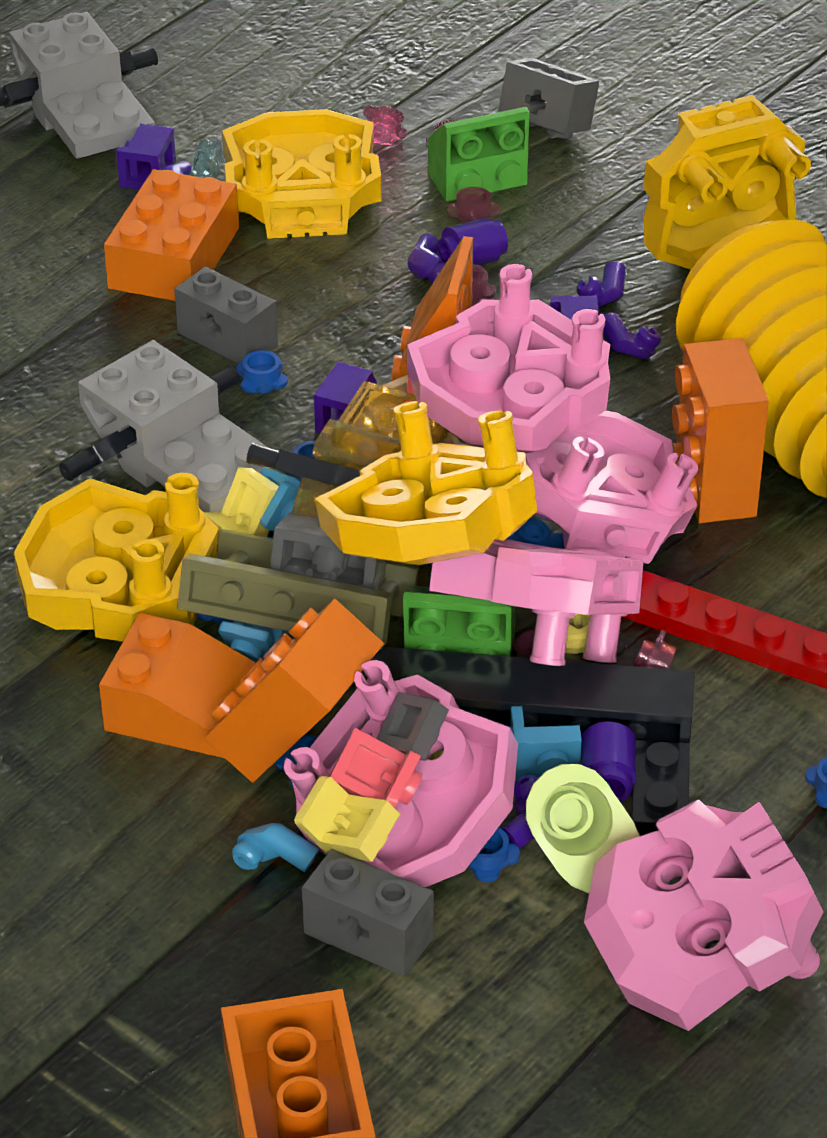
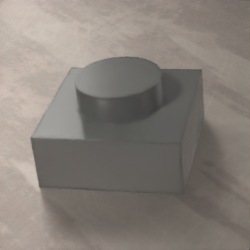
M398 692L376 739L404 754L411 750L421 755L419 760L425 761L432 746L438 739L440 728L449 709L434 699Z

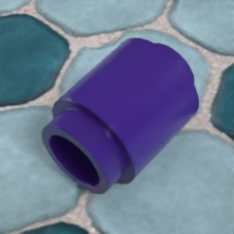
M488 218L446 227L438 241L439 255L441 260L446 263L463 236L473 237V267L497 261L499 256L504 255L508 249V237L504 226L500 221H491Z
M605 721L588 727L581 736V765L595 770L608 783L621 803L629 797L633 789V783H636L635 735L628 727L620 723Z

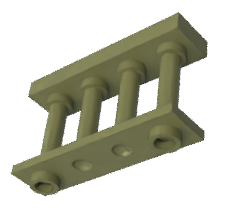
M226 529L219 531L217 558L191 553L182 558L177 606L179 610L289 631L310 607L319 614L335 598L384 642L380 649L387 644L390 615L403 617L404 592L410 586H417L420 568L419 566L386 561L384 581L377 590L270 569L273 538Z

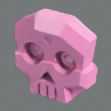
M511 264L503 267L499 273L500 300L484 299L458 314L455 325L407 344V370L418 404L421 402L427 404L428 417L468 444L483 446L478 418L491 411L503 410V413L510 411L513 415L512 424L517 450H546L563 432L570 434L607 410L610 386L608 358L611 344L603 340L605 326L603 314L598 316V311L583 309L577 311L571 320L539 299L530 300L531 270H525L524 265Z
M604 411L582 428L570 434L563 432L546 450H517V452L525 453L526 464L533 472L537 512L534 515L558 524L561 527L564 548L572 550V548H585L608 552L611 556L624 558L627 556V558L643 560V563L650 564L660 546L669 536L684 532L697 507L690 488V483L699 470L697 463L692 458L681 454L676 465L678 455L673 453L671 439L617 412Z
M507 539L504 541L494 540L482 554L432 563L429 591L490 600L495 603L532 609V612L537 613L530 661L545 665H565L564 657L569 618H574L575 614L590 615L583 658L598 662L616 663L621 616L639 613L643 560L611 556L608 552L585 548H572V550Z
M371 660L361 665V668L368 677L367 680L362 673L356 671L354 678L357 686L356 691L310 748L300 747L290 753L297 764L294 765L290 759L286 758L284 770L293 783L297 814L320 776H330L355 728L377 738L398 692L434 699L448 708L449 711L440 728L437 741L432 746L426 760H419L414 769L423 774L413 797L408 805L398 801L394 807L400 813V816L388 834L386 843L378 851L373 862L360 860L417 885L427 887L464 872L513 808L518 743L510 727L459 709L451 693L418 674L394 681L388 666L384 662ZM444 751L439 758L429 760V757L434 752ZM300 829L302 834L310 843L320 849V852L327 855L303 830Z
M698 799L659 819L656 823L658 831L616 844L594 865L584 924L628 1003L687 1031L691 1030L748 986L761 991L788 975L795 979H804L814 974L820 965V957L812 945L811 936L823 914V910L807 876L795 857H793L785 841H783L760 802L745 812H731L704 805ZM682 877L679 882L668 885L672 879ZM720 940L715 947L704 949L709 942Z

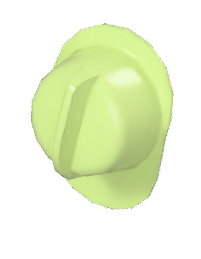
M561 764L545 771L534 782L527 797L526 820L533 837L557 872L572 887L584 892H590L594 865L616 844L640 837L633 820L617 799L608 783L595 770L583 765Z

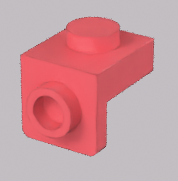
M355 728L329 777H332L351 795L387 800L393 807L397 805L398 801L408 805L423 774L414 770L421 755L411 750L404 754Z

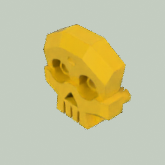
M753 95L734 99L733 103L730 101L718 103L717 107L714 105L702 107L701 111L694 109L678 113V134L660 155L646 161L643 189L649 195V200L643 216L644 245L656 259L687 269H692L709 248L736 230L760 222L797 220L794 189L795 176L798 180H801L808 174L811 168V161L804 154L805 140L789 125H785Z
M322 109L267 112L222 130L223 153L226 160L225 179L226 182L237 184L238 212L251 214L264 223L267 239L287 238V234H291L292 237H305V233H309V236H323V232H327V235L347 234L348 220L361 207L381 202L378 155L373 154V122Z
M413 401L396 406L393 413L396 417L402 450L398 453L382 456L361 469L359 477L315 498L321 529L345 554L412 565H423L482 554L494 540H506L537 512L533 472L526 464L525 453L517 452L512 413L510 411L503 413V410L491 411L478 418L484 448L447 443L433 445L427 415V404L425 402L418 404V401Z
M183 472L173 474L165 482L166 492L153 490L147 495L89 478L41 505L14 551L17 580L28 617L55 630H94L96 638L124 641L139 613L193 625L197 618L196 613L177 609L182 558L189 553L217 558L219 528L199 508V482L197 477Z

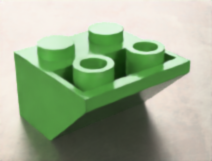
M527 107L445 123L428 137V175L446 202L527 185L529 110Z
M410 586L404 592V648L513 656L516 606L429 591V587Z

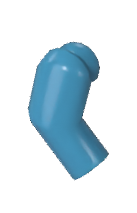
M269 823L244 831L237 838V844L232 849V857L234 862L245 870L256 869L259 862L282 857L305 873L317 857L320 849L283 824Z

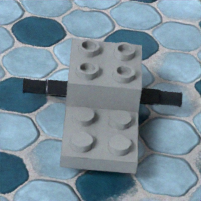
M88 12L70 13L61 19L45 23H31L22 29L9 32L11 52L21 80L6 84L0 89V106L7 108L33 101L32 108L37 119L46 130L55 129L76 159L124 146L128 139L132 140L141 123L155 125L153 119L122 81V76L131 74L133 70L158 64V57L153 47L133 54L130 51L120 54L119 50Z
M152 340L78 382L81 407L102 440L67 461L60 463L59 470L61 475L70 482L77 476L120 453L122 458L118 459L123 471L145 487H149L157 481L165 486L167 478L176 473L193 474L199 482V508L203 512H221L238 467L253 468L258 473L263 469L261 466L246 462L250 445L256 443L260 446H267L219 414L218 395L240 382V376L233 366L229 365L224 370L208 377L155 340Z

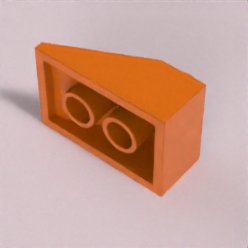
M463 236L416 308L411 327L404 326L401 336V354L403 355H395L392 381L408 375L407 344L455 325L456 316L472 307L473 237Z
M139 613L99 683L104 731L224 758L204 740L205 736L218 722L211 716V713L232 690L240 696L235 691L240 685L239 680L255 662L189 623Z

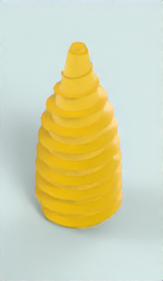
M789 219L752 224L732 232L715 243L700 257L689 272L681 291L676 317L677 340L681 350L684 352V344L737 338L744 339L769 399L764 451L776 457L780 467L788 474L802 479L807 489L815 495L827 498V243L822 232L815 225L806 221Z

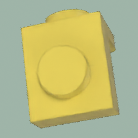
M238 467L222 511L203 513L219 528V531L226 529L267 537L270 530L260 524V519L279 486L253 468Z
M320 776L296 814L294 821L326 854L331 849H334L355 859L373 862L378 851L386 843L388 834L400 813L387 800L349 795L332 777Z

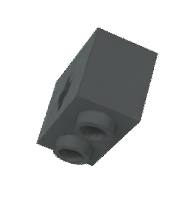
M534 58L508 61L498 111L503 112L527 107L529 110L530 127L540 125L548 128L547 133L551 136L565 139L572 138L573 133L591 130L599 80Z
M206 266L174 288L177 330L179 334L238 364L251 352L258 350L272 351L278 346L275 300Z
M288 513L274 528L270 569L376 590L384 581L385 560L343 553L321 529L319 518Z
M334 849L329 851L302 887L304 934L404 977L407 976L434 937V891Z

